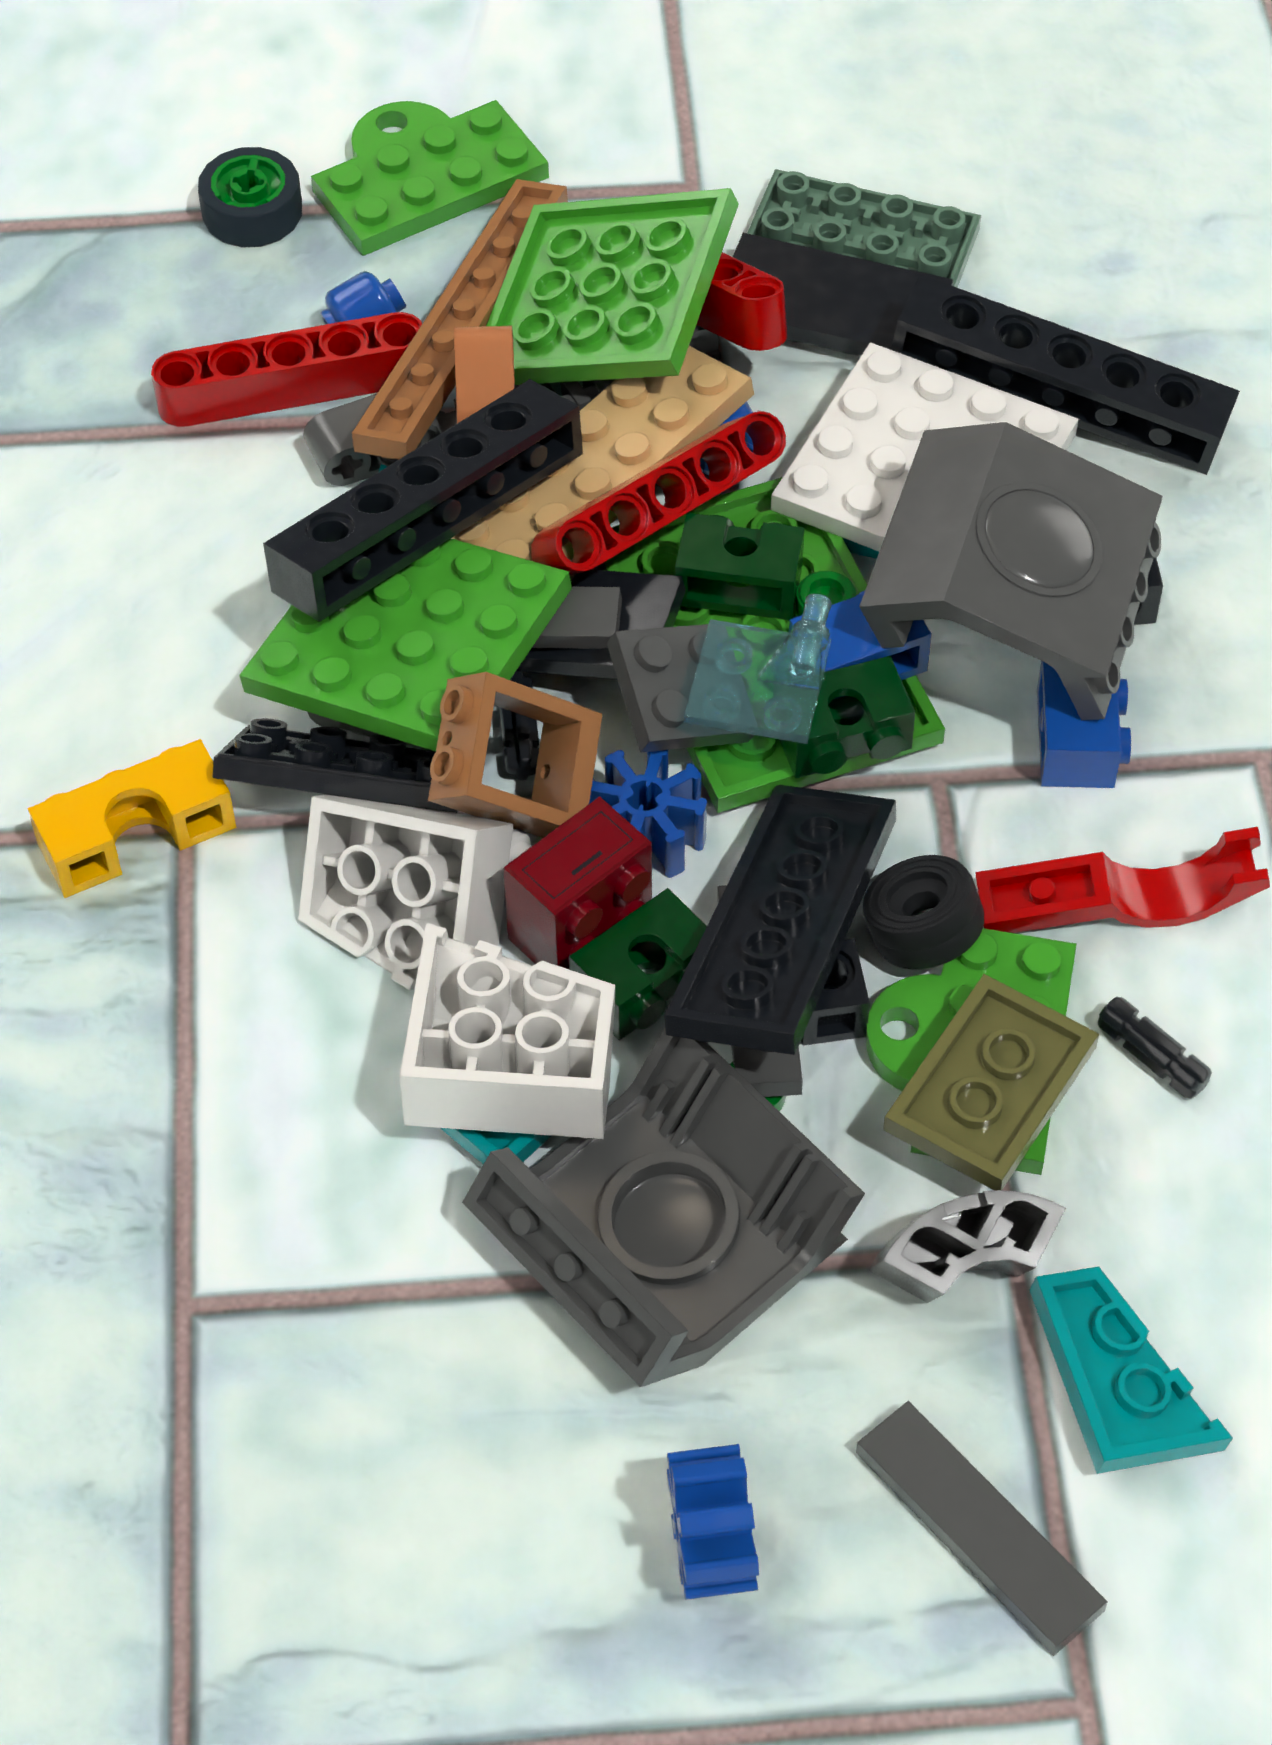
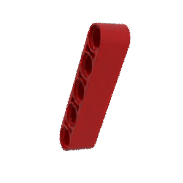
M722 252L696 325L748 350L763 351L779 347L787 339L783 282Z
M394 312L163 354L156 359L151 370L158 413L161 419L169 425L187 427L378 393L420 329L422 322L413 314Z
M757 411L722 424L542 529L535 536L531 544L533 562L569 571L570 576L597 567L774 462L782 455L786 446V434L783 425L777 417L764 411ZM745 432L752 439L753 452L746 445ZM700 458H703L708 465L709 479L702 473ZM655 484H658L663 490L665 496L664 506L656 498ZM609 510L613 511L618 517L620 523L618 533L610 526L608 520ZM563 536L572 544L574 550L572 561L563 553Z

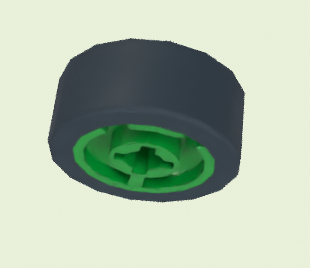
M242 147L221 153L206 164L198 178V195L202 220L210 234L224 243L239 247L265 246L281 240L292 232L302 217L299 173L291 160L277 151L262 147Z

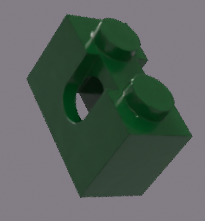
M687 513L675 564V576H682L686 588L681 606L785 620L792 619L797 588L803 567L805 528L775 522H763L760 529L735 527L733 522L724 516ZM726 581L751 585L745 587H735L728 584Z
M891 656L775 684L773 687L772 723L795 779L815 773H832L840 769L846 763L847 758L869 753L871 759H887L902 751L912 749L915 710Z
M667 888L569 956L570 970L615 985L613 1035L619 1041L637 1028L646 1029L663 1015L667 1007L666 1000L674 995L707 925ZM652 969L658 972L645 974L642 970Z

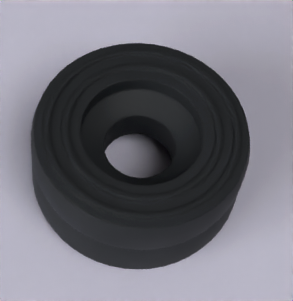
M917 856L889 867L871 883L863 899L864 919L878 952L889 963L905 969H927L954 960L965 953L976 942L984 926V909L971 874L959 861L946 856ZM927 909H931V910H929V911H927V912H925V913H922V914H919V915H915V914H917V913H919V912H921V911H924V910H927Z

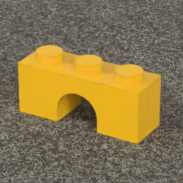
M201 739L181 747L169 748L154 758L124 770L112 771L99 780L67 793L52 795L44 802L27 808L37 844L64 898L123 875L115 842L123 832L131 827L142 824L160 826L171 834L180 851L237 828L230 791L223 779L213 778L214 762Z

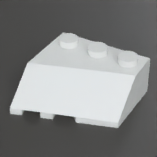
M328 794L312 796L298 920L354 956H365L392 973L391 979L406 989H415L426 922L446 928L448 938L475 947L479 940L499 946L505 899L503 868L509 864L513 824L462 813Z
M426 922L400 1070L404 1125L604 1139L610 1088L615 985L545 961H540L532 966L502 956V947L479 940L475 947L448 938L446 928Z

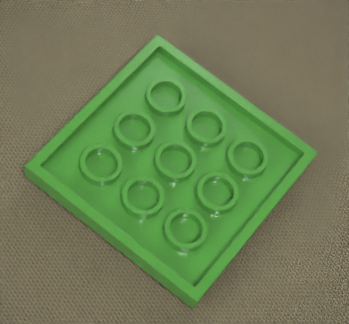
M724 188L533 205L486 325L512 326L515 385L523 384L529 379L536 383L678 376L739 205L732 189Z
M450 538L320 622L291 605L239 675L243 690L248 694L436 751L441 723L440 703L446 691L447 679L488 672L510 680L571 591L569 571Z

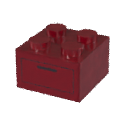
M599 796L503 868L508 939L534 964L545 961L570 970V955L652 899V842Z

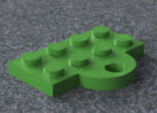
M497 100L452 118L440 109L426 103L399 101L381 105L366 113L357 122L352 132L353 159L312 175L311 182L313 193L360 254L365 256L505 197L516 179L534 182L543 181L549 178V164ZM388 127L402 128V130L394 133L382 131Z
M983 928L976 942L965 953L943 964L941 975H915L893 983L881 992L869 1011L866 1029V1049L874 1069L886 1082L896 1089L903 1091L983 974L1066 1016L1077 944ZM891 1021H904L910 1024L916 1033L908 1039L896 1040L888 1037L881 1028ZM1050 1119L1015 1171L1037 1175L1042 1174ZM911 1146L910 1153L930 1156Z

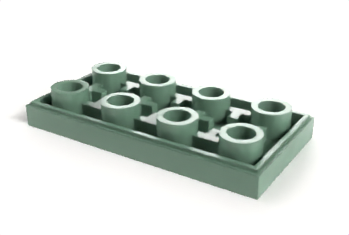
M775 169L747 234L954 279L953 286L958 288L980 230L981 215L961 211L952 206L943 207L912 200L903 195H889L858 188L850 183H836L809 177L796 171L787 172Z

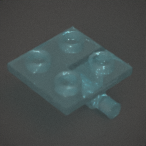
M821 594L808 595L805 599L802 619L794 624L791 632L710 619L685 710L684 723L808 744L831 648L830 633L826 627L828 613L831 609L830 599Z

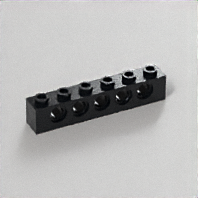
M921 274L898 318L891 350L1078 418V428L1205 475L1208 474L1240 392L1213 380Z
M531 379L527 380L264 542L263 547L271 592L318 622L324 620L583 454L579 405Z

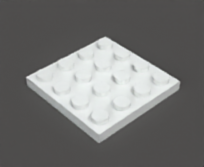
M870 342L772 493L771 510L880 552L924 430L1007 422L1067 450L1076 436L1079 419Z

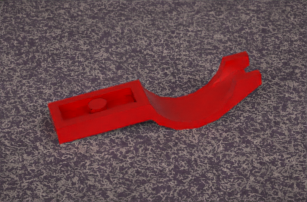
M1258 827L1223 832L1217 844L1200 857L1179 865L1157 869L1130 868L1112 861L1104 852H1097L975 872L978 893L984 909V928L1018 933L1106 918H1114L1125 924L1152 928L1179 926L1205 919L1270 887L1267 868L1256 870L1252 854L1253 849L1261 846Z

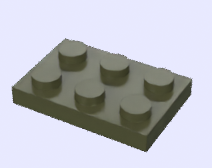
M983 974L885 1115L883 1130L990 1189L1003 1190L1096 1049L1099 1033Z

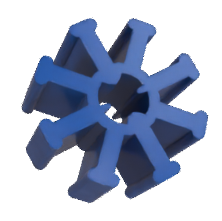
M617 750L605 757V783L597 782L593 778L589 804L600 796L652 842V852L665 867V876L667 878H672L685 870V845L694 846L695 850L701 851L706 841L707 800L701 798V773L694 764L688 763L685 770L668 778V750L647 752V767L644 775H636L624 760V751Z
M739 1444L667 1453L669 1468L667 1469V1482L673 1509L671 1521L673 1537L677 1540L678 1570L681 1585L684 1587L685 1600L758 1591L756 1576H759V1563L752 1535V1529H755L752 1503H748L747 1471L744 1457L741 1458Z

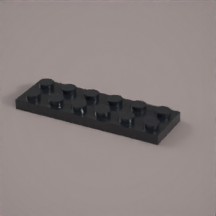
M786 785L775 786L664 1014L666 1035L693 1039L700 1042H713L758 1049L764 1052L795 1055L896 822V800Z

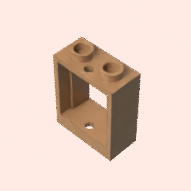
M488 672L447 679L446 691L440 703L441 723L437 748L430 765L432 779L428 801L473 816L512 823L513 829H521L523 832L541 838L547 836L589 805L602 713ZM494 705L543 722L531 800L482 784Z

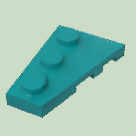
M1099 1266L1036 1276L1029 1291L1097 1474L1226 1450L1233 1437L1218 1418L1213 1421L1209 1420L1190 1395L1194 1387L1179 1368L1170 1370L1147 1340L1149 1333L1147 1327Z

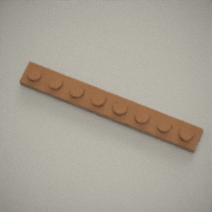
M516 179L353 430L354 452L399 460L417 448L456 385L454 327H481L487 325L533 205L568 202L567 186Z

